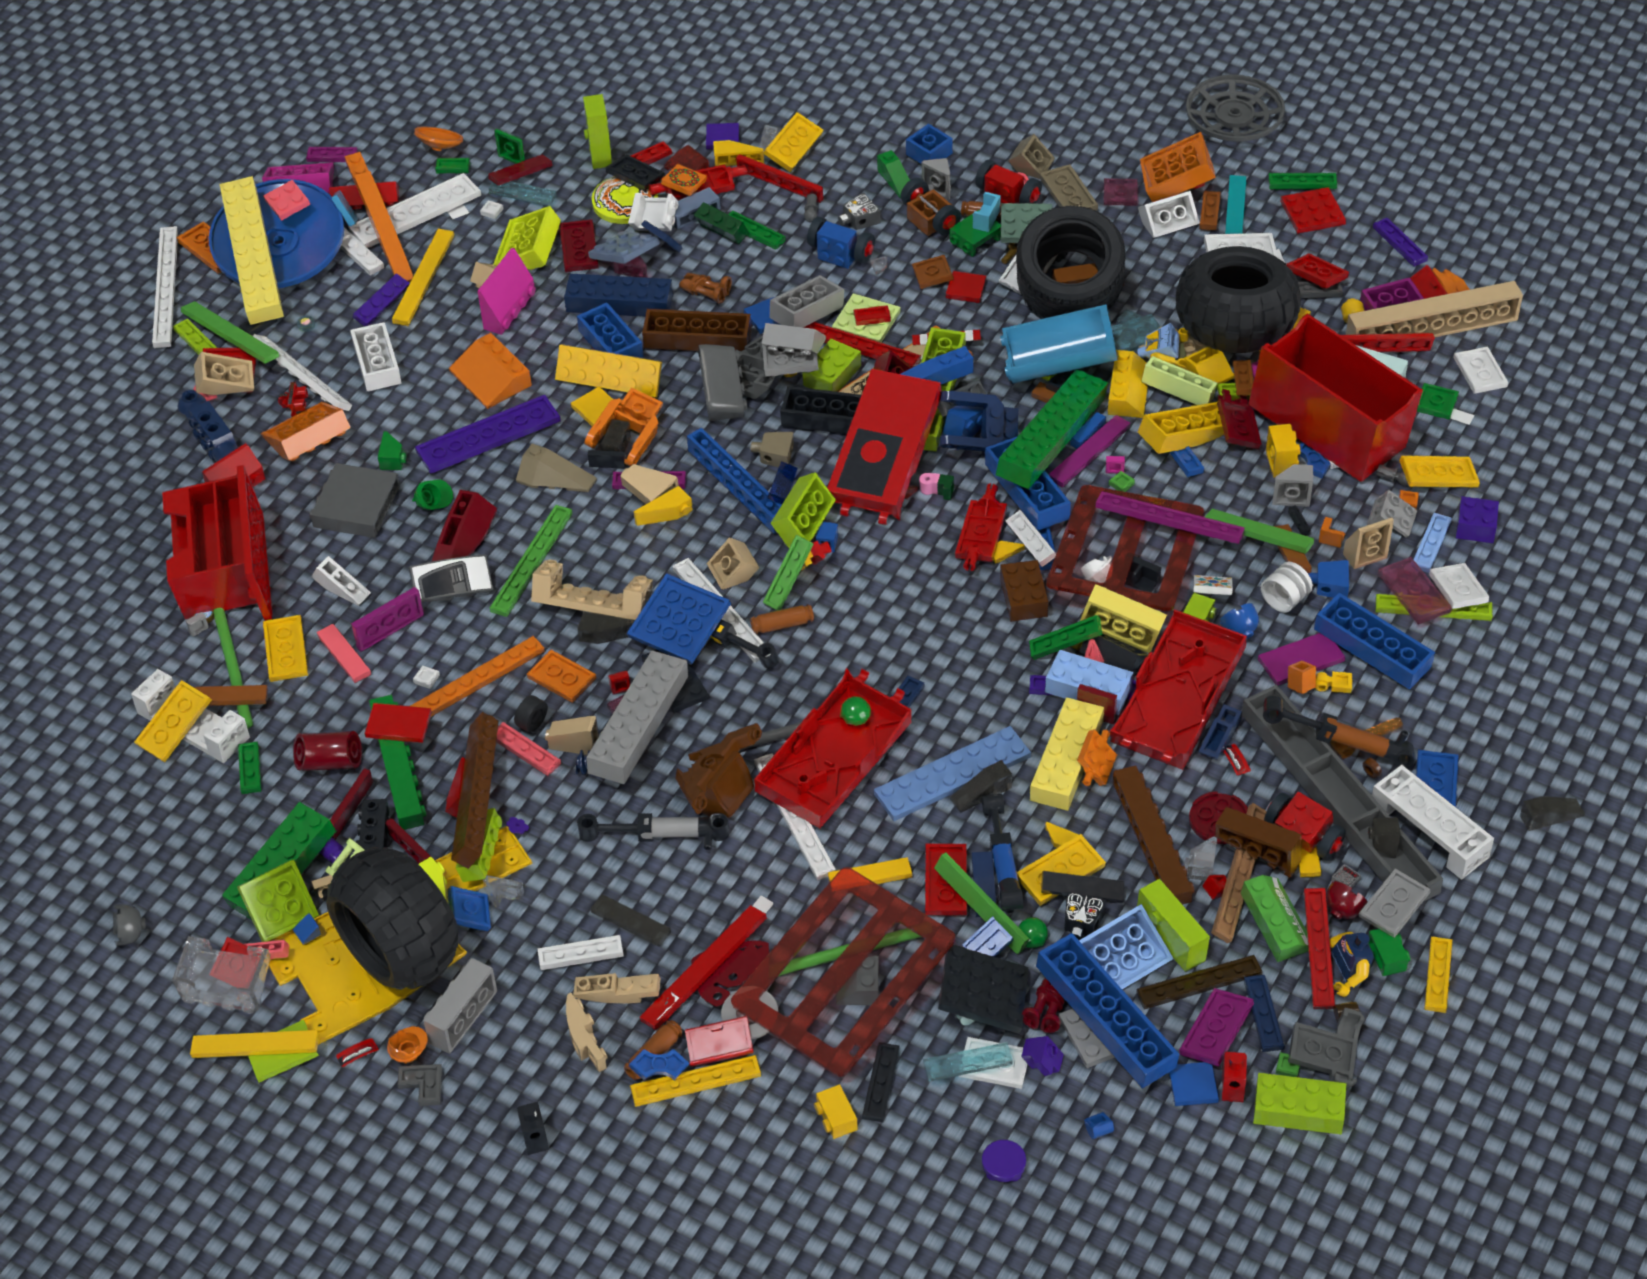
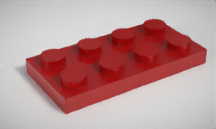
M926 843L925 915H967V902L934 869L941 855L947 853L967 873L966 844Z

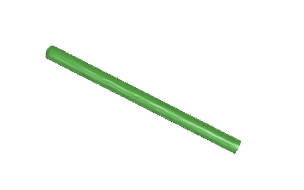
M216 608L213 610L231 686H243L225 611L222 608ZM236 705L238 714L245 718L247 729L252 727L253 721L249 705Z
M927 922L769 965V979L932 934L933 928Z

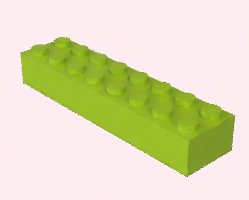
M931 327L921 363L966 346V332ZM957 379L941 384L942 391H954ZM938 407L923 450L937 452L939 437L942 434L947 416L942 417Z

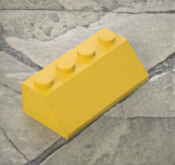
M1116 350L1118 360L1114 361L1108 415L1143 418L1148 384L1141 381L1147 362L1134 351Z

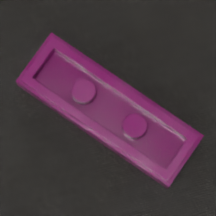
M309 147L306 160L307 162H345L344 156L357 153L358 150L357 147Z

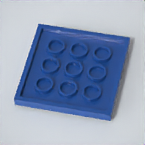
M666 573L628 630L627 635L631 639L668 655L687 660V663L692 665L730 607L731 602L729 599Z

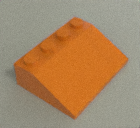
M1201 132L1140 159L1145 190L1152 202L1178 195L1216 178L1214 167Z
M491 332L477 339L449 367V371L487 409L532 386L529 369Z
M320 402L306 409V411H302L262 432L261 435L282 458L294 461L301 454L315 450L316 446L330 442L331 438L345 434L346 430L350 429V425L343 409Z

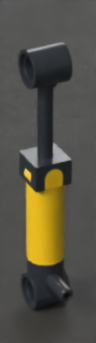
M722 619L710 636L716 644L727 648L730 642H733L757 654L762 666L765 668H773L779 663V656L774 645L763 643L758 647L736 636L737 633L733 625Z

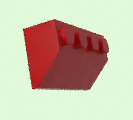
M396 181L376 183L385 207L399 203V184ZM356 185L329 187V194L331 196L340 190L353 210L362 209V206H365Z

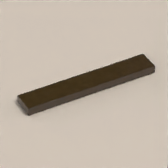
M1251 955L1136 989V994L1145 1010L1207 992L1214 988L1244 981V977L1262 975V969L1255 955Z

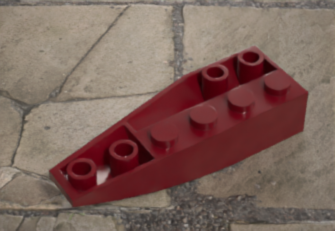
M459 490L441 531L431 562L470 556L486 537L496 515L497 508L477 492Z

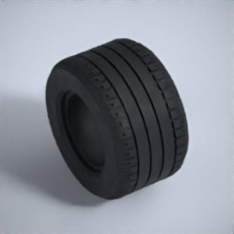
M1075 205L1055 207V209H1049L1034 218L1021 234L1016 251L1018 288L1027 305L1043 318L1107 305V310H1109L1120 296L1125 280L1126 250L1119 230L1102 213L1088 207ZM1078 252L1086 255L1094 262L1098 273L1084 282L1066 284L1048 277L1044 273V268L1058 254Z

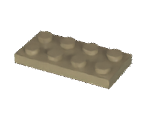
M1070 164L1040 173L1041 181L1059 207L1075 205L1098 210L1097 202Z

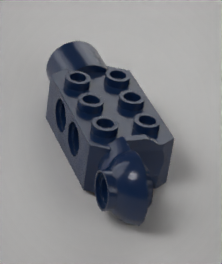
M195 390L183 392L178 401L177 408L187 417L189 425L193 428L194 437L196 440H200L203 450H207L211 461L215 460L217 462L236 450L238 447L232 432L211 403L206 401L205 397Z

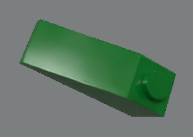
M890 150L877 155V171L901 199V191L910 179L900 159Z

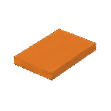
M550 650L527 673V678L573 703L596 679V674L559 653Z

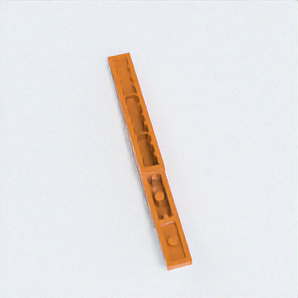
M361 152L344 156L366 207V213L393 274L397 273L406 281L411 282L413 278L412 271L371 172L365 164Z

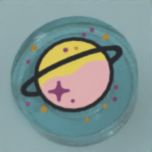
M308 315L300 317L297 320L298 329L303 332L311 331L315 327L314 318Z

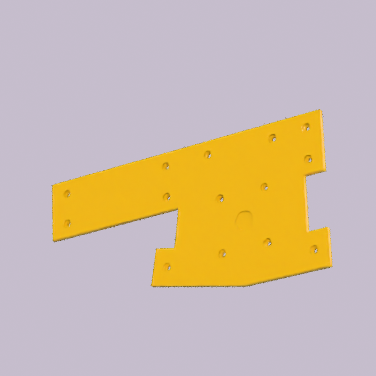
M508 826L499 829L498 840L501 841L495 843L494 855L491 858L490 869L487 872L486 879L463 882L455 868L457 863L451 860L452 852L435 860L440 862L445 870L443 876L448 883L446 885L447 894L450 886L477 891L532 864L531 859L515 835L509 831ZM328 912L314 918L319 926L320 936L303 945L293 929L270 940H285L289 944L288 957L265 960L279 986L296 978L300 980L317 1012L300 1019V1021H305L308 1030H318V1045L391 1009L420 988H404L399 990L385 986L375 980L348 950L336 931ZM459 944L453 961L449 966L467 954V951Z

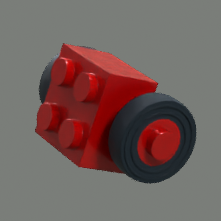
M985 160L981 164L975 179V184L978 188L985 190V192L1001 195L1000 204H1036L1042 191L1041 181L1030 178L1024 185V176L998 166L992 160Z
M1299 791L1293 799L1286 793L1277 795L1268 806L1264 817L1266 822L1302 834L1301 848L1309 853L1321 841L1317 849V855L1324 860H1330L1339 851L1346 834V830L1336 824L1329 829L1333 823V812Z

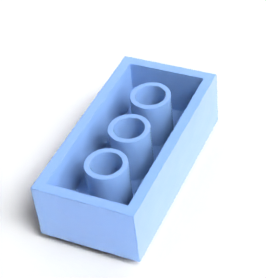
M1059 650L1046 676L1045 692L1065 699L1067 697L1077 700L1080 684L1117 695L1116 715H1119L1132 689L1133 672Z

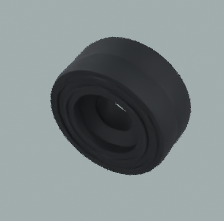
M534 695L527 696L516 710L514 716L515 725L526 732H534L546 717L547 703Z

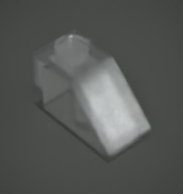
M1213 836L1190 850V857H1185L1184 866L1188 870V879L1206 881L1208 876L1213 874L1217 844L1216 837Z

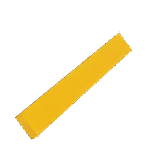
M437 230L392 317L393 324L409 326L455 236L454 231Z

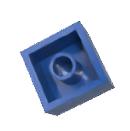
M927 124L906 139V155L922 164L923 160L943 159L953 154V138L930 124Z

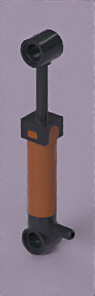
M1269 696L1263 702V719L1270 724L1279 723L1283 718L1315 728L1316 739L1329 744L1332 740L1394 761L1397 767L1403 765L1405 768H1409L1414 763V747L1410 742L1405 741L1409 735L1405 730H1402L1397 740L1393 741L1338 722L1336 716L1323 713L1321 719L1316 721L1287 711L1283 707V701L1277 696Z

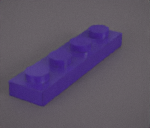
M396 273L353 313L352 318L364 327L368 326L408 288L410 283Z

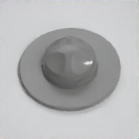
M745 987L733 992L725 1000L721 1010L722 1021L747 1016L751 1039H757L766 1035L775 1026L778 1019V1006L774 997L766 990L757 987Z

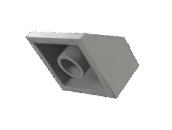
M1294 464L1275 477L1272 505L1310 507L1313 465Z

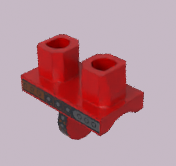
M290 382L289 393L285 392L278 397V403L283 408L288 407L291 409V417L297 415V411H306V402L303 399L308 398L306 386L297 387L296 382Z

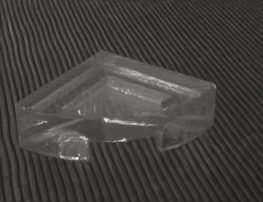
M887 256L870 260L876 275L886 270L888 265Z

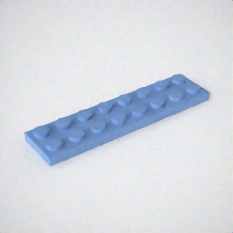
M1009 726L875 788L874 795L891 819L896 821L1031 758V752L1013 728Z

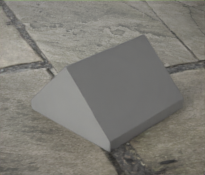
M947 158L923 160L922 179L928 184L929 191L934 189L949 201L950 170Z

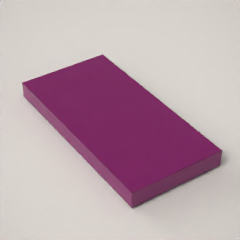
M413 587L351 623L357 649L362 652L424 616L419 590Z
M1318 633L1258 655V661L1275 685L1279 686L1288 682V666L1302 660L1316 666L1317 672L1344 662L1345 655L1335 642Z
M1214 988L1179 1049L1180 1055L1220 1066L1224 1059V1053L1228 1052L1252 1009L1254 1000Z

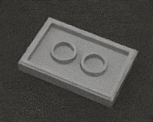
M1394 869L1359 912V917L1395 938L1431 893L1430 888Z

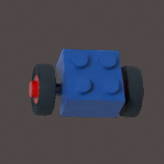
M815 217L808 230L807 243L817 248L818 259L848 269L854 260L866 263L870 259L875 246V236L869 232H863L857 240V231L828 222L823 217Z

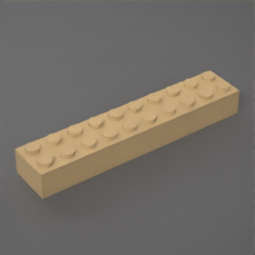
M1511 281L1352 313L1348 315L1346 335L1433 333L1434 337L1517 321L1523 294L1516 282Z

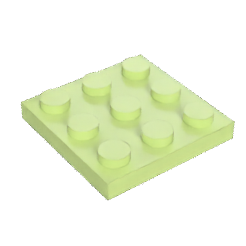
M852 294L832 325V328L882 343L900 314L901 308ZM888 305L891 322L856 326L854 309Z

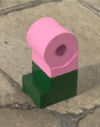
M924 473L919 477L920 491L923 494L943 495V499L951 500L955 488L954 476Z

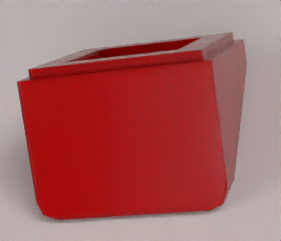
M1224 874L1208 876L1203 884V888L1211 899L1214 900L1222 897L1227 878Z

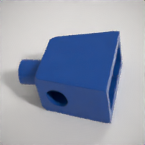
M1349 560L1319 562L1317 573H1308L1312 584H1316V593L1318 595L1334 598L1338 593H1341L1348 598Z

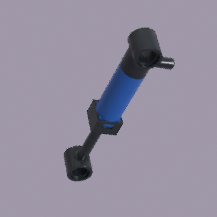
M982 795L983 815H991L995 833L990 834V852L992 851L1001 909L1002 911L1012 913L1014 910L1023 909V895L1019 887L1014 862L1010 832H1002L999 814H1004L1003 795Z

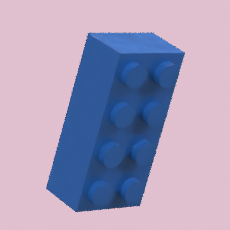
M604 303L577 316L579 332L595 350L644 358L642 342L608 303Z

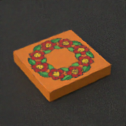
M677 164L662 179L661 184L691 196L706 181L707 176Z

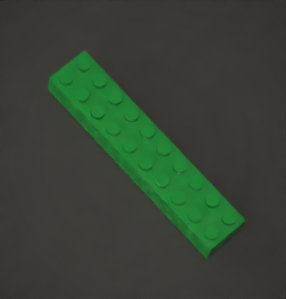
M1076 369L999 457L996 476L1029 489L1104 401L1108 382Z

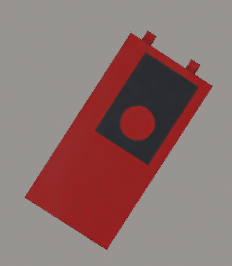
M871 369L827 487L835 498V503L842 504L840 515L848 517L849 509L853 506L880 512L879 524L887 525V518L891 514L897 520H900L901 507L911 477L916 473L942 392L940 382Z

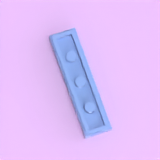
M1438 513L1433 514L1411 568L1426 573L1430 572L1451 524V517Z

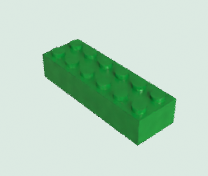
M299 802L222 894L229 907L252 920L237 886L290 860L295 861L300 874H302L336 832L330 819Z

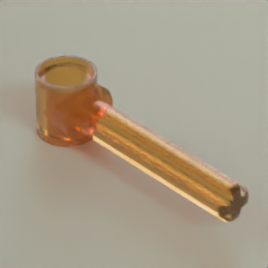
M1396 717L1364 731L1382 736L1402 728L1403 723L1401 718ZM1330 741L1332 747L1343 759L1350 757L1356 750V748Z

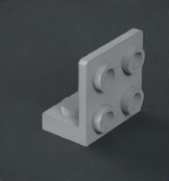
M1388 490L1375 499L1366 526L1393 518V529L1408 537L1417 510Z

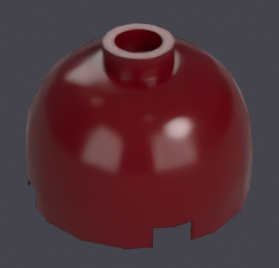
M1338 881L1332 882L1326 892L1327 908L1331 911L1330 915L1337 920H1341V918L1354 919L1359 916V912L1368 901L1359 892L1356 895L1351 891V887Z

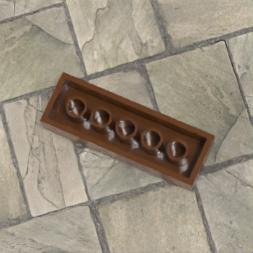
M647 309L642 331L644 348L699 351V345L711 344L732 346L735 350L743 351L750 342L752 330L751 314Z

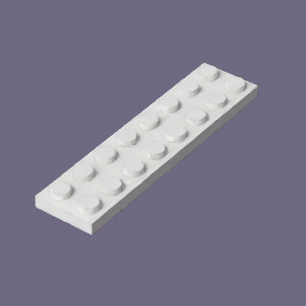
M463 173L386 209L396 233L399 234L481 196V190ZM369 217L356 222L352 226H348L349 232L365 247L369 248L380 243Z

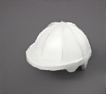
M1103 556V561L1093 559L1082 566L1081 571L1085 576L1084 579L1096 585H1102L1109 581L1113 574L1112 556L1107 558Z

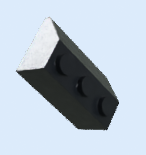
M1103 633L1092 638L1095 640L1105 664L1131 671L1133 676L1138 674L1148 655L1131 645ZM1089 640L1083 642L1079 652L1086 653Z

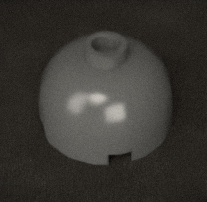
M115 904L114 908L117 909V912L113 913V934H117L119 941H114L115 945L132 944L140 937L141 930H145V917L141 918L139 910L132 905Z

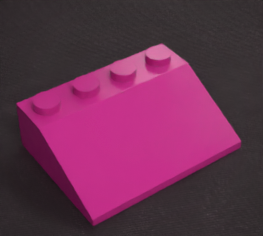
M334 162L268 167L262 177V181L277 179L300 180L314 184L329 194V187H333Z
M511 248L477 291L483 329L500 335L509 328L514 318H517L521 309L526 306L527 301L536 291L533 277L515 248Z

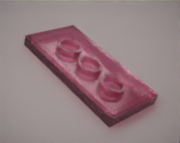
M1412 557L1378 570L1379 576L1418 625L1451 613L1452 607Z

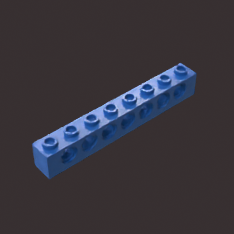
M702 428L687 435L688 451L773 534L777 533L771 525V521L782 504Z

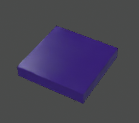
M739 123L706 124V149H714L713 141L731 140L739 142Z

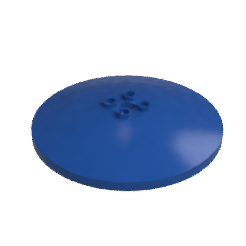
M277 179L255 184L278 288L301 283L318 274L336 256L344 237L342 213L334 204L332 196L314 184L294 179ZM293 180L308 198L310 205L281 221L265 201L263 195ZM223 205L211 224L209 247L214 262L222 273L240 284ZM279 240L283 241L280 244H276V242H278Z

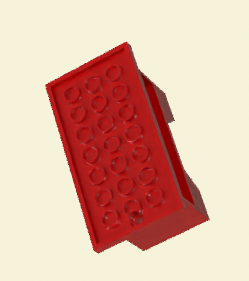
M244 464L236 466L237 474L235 476L162 492L164 514L171 515L173 557L166 560L167 581L184 619H190L194 614L213 611L216 608H222L225 611L257 603L264 620H273L264 513Z

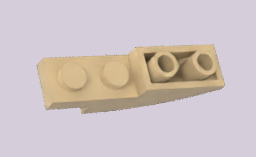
M616 973L575 977L573 996L583 1000L602 1003H641V999L644 997L659 996L661 978L659 974L618 978Z
M569 993L566 1000V1015L572 1044L581 1061L589 1057L597 1070L601 1072L607 1069L605 1061L607 1055L602 1047L598 1048L596 1045L597 1041L593 1035L592 1028L594 1021L589 1013L585 1014L583 1011L584 1007L580 999H575L572 993Z

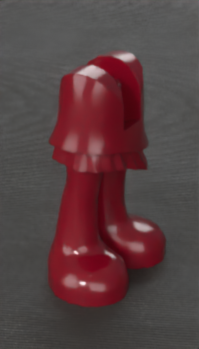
M1045 977L1037 988L1035 1006L1025 1008L1022 1014L1023 1022L1028 1027L1037 1029L1045 1004H1047L1049 1007L1042 1019L1041 1030L1045 1033H1052L1058 1031L1061 1026V1020L1056 1014L1057 1011L1060 1012L1063 1009L1064 998Z

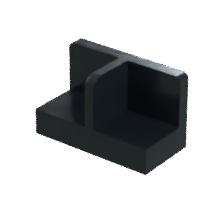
M1128 553L1124 559V568L1117 576V581L1150 594L1161 579L1162 567Z

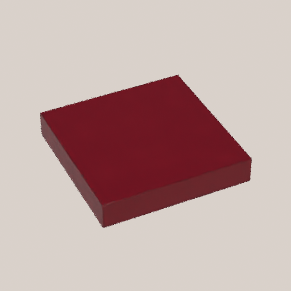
M1080 684L1077 700L1104 707L1103 722L1114 725L1117 695Z

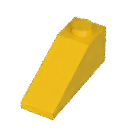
M731 140L713 141L715 166L724 164L726 166H735L736 157L739 154L764 163L763 148Z
M677 486L635 510V524L639 526L677 520L693 511L692 498Z

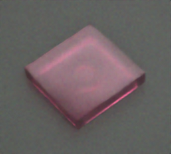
M1104 178V205L1137 206L1138 179Z

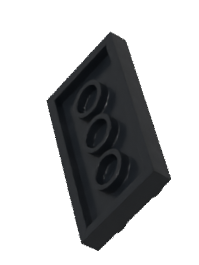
M655 650L656 652L666 654V653L661 652V651H659V650ZM650 652L641 656L643 663L647 659ZM687 663L688 678L670 706L673 713L709 699V694L689 663Z

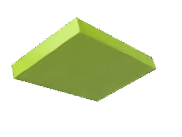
M301 1020L277 1032L306 1031L308 1028L305 1021ZM317 1052L248 1055L259 1083L319 1056Z

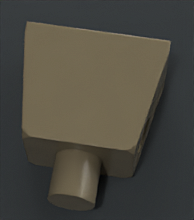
M766 432L763 435L762 442H751V452L760 453V462L762 464L784 469L789 468L794 447L793 432Z

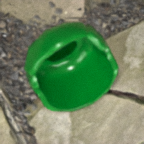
M857 696L848 698L842 704L840 717L845 720L846 724L855 726L864 724L871 714V708L867 701Z
M1029 917L1022 920L1018 926L1029 938L1025 946L1027 948H1038L1048 938L1047 926L1041 919Z

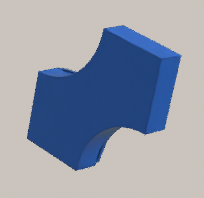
M1301 443L1299 456L1306 461L1307 465H1313L1314 476L1323 478L1330 468V461L1326 460L1321 454L1305 443Z
M643 1049L629 1064V1067L643 1080L653 1075H665L675 1080L690 1063L674 1049L661 1055L652 1054Z

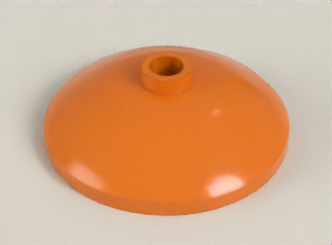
M417 127L414 130L415 136L435 151L450 149L463 142L462 135L443 128Z

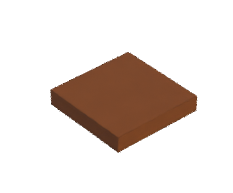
M945 255L912 264L920 289L953 280V275Z

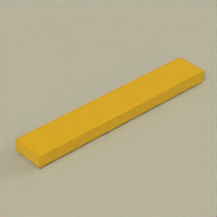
M318 1030L197 1035L193 1036L190 1055L192 1058L314 1053L317 1052L319 1032Z
M756 1055L682 1072L675 1080L666 1076L632 1084L630 1088L635 1107L761 1077V1072Z

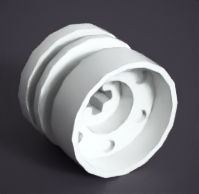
M1284 562L1261 583V592L1266 602L1272 608L1286 613L1291 611L1312 591L1313 585L1308 573L1301 566L1293 562Z

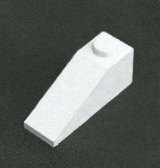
M329 556L315 569L311 576L326 590L357 606L371 594L368 589Z

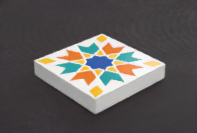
M1194 575V593L1232 595V578Z

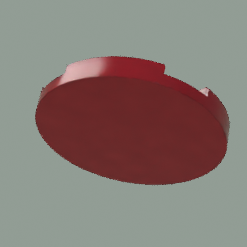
M1218 791L1203 794L1192 803L1189 812L1190 826L1197 836L1207 842L1227 844L1216 838L1215 824L1226 807L1247 814V805L1235 795L1218 793Z

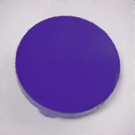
M997 1140L990 1143L982 1154V1167L986 1177L989 1180L999 1182L1018 1181L1026 1167V1155L1022 1147L1010 1140Z

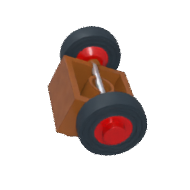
M913 178L903 187L900 197L907 206V219L927 236L935 232L947 235L950 233V228L960 222V211L934 189L929 191V186L923 179Z

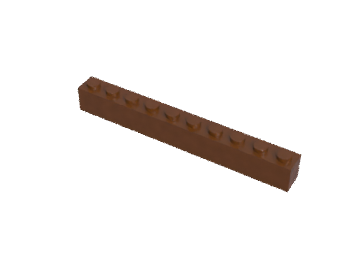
M484 712L469 727L451 857L452 861L468 869L482 855L499 720Z

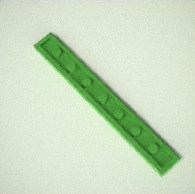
M194 301L181 307V313L266 364L279 357L278 351Z
M559 505L554 506L490 606L491 613L508 617L532 579L533 573L540 566L572 516V509Z

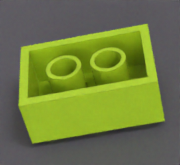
M830 339L817 354L818 370L802 372L803 386L810 389L839 391L861 367V351Z

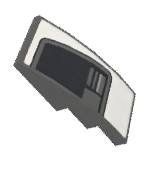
M486 554L444 559L409 566L412 587H416L419 590L421 603L451 600L454 597L472 596L475 593L493 591Z

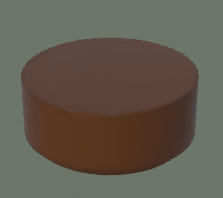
M1368 758L1363 762V769L1371 778H1376L1382 773L1381 767L1374 759Z

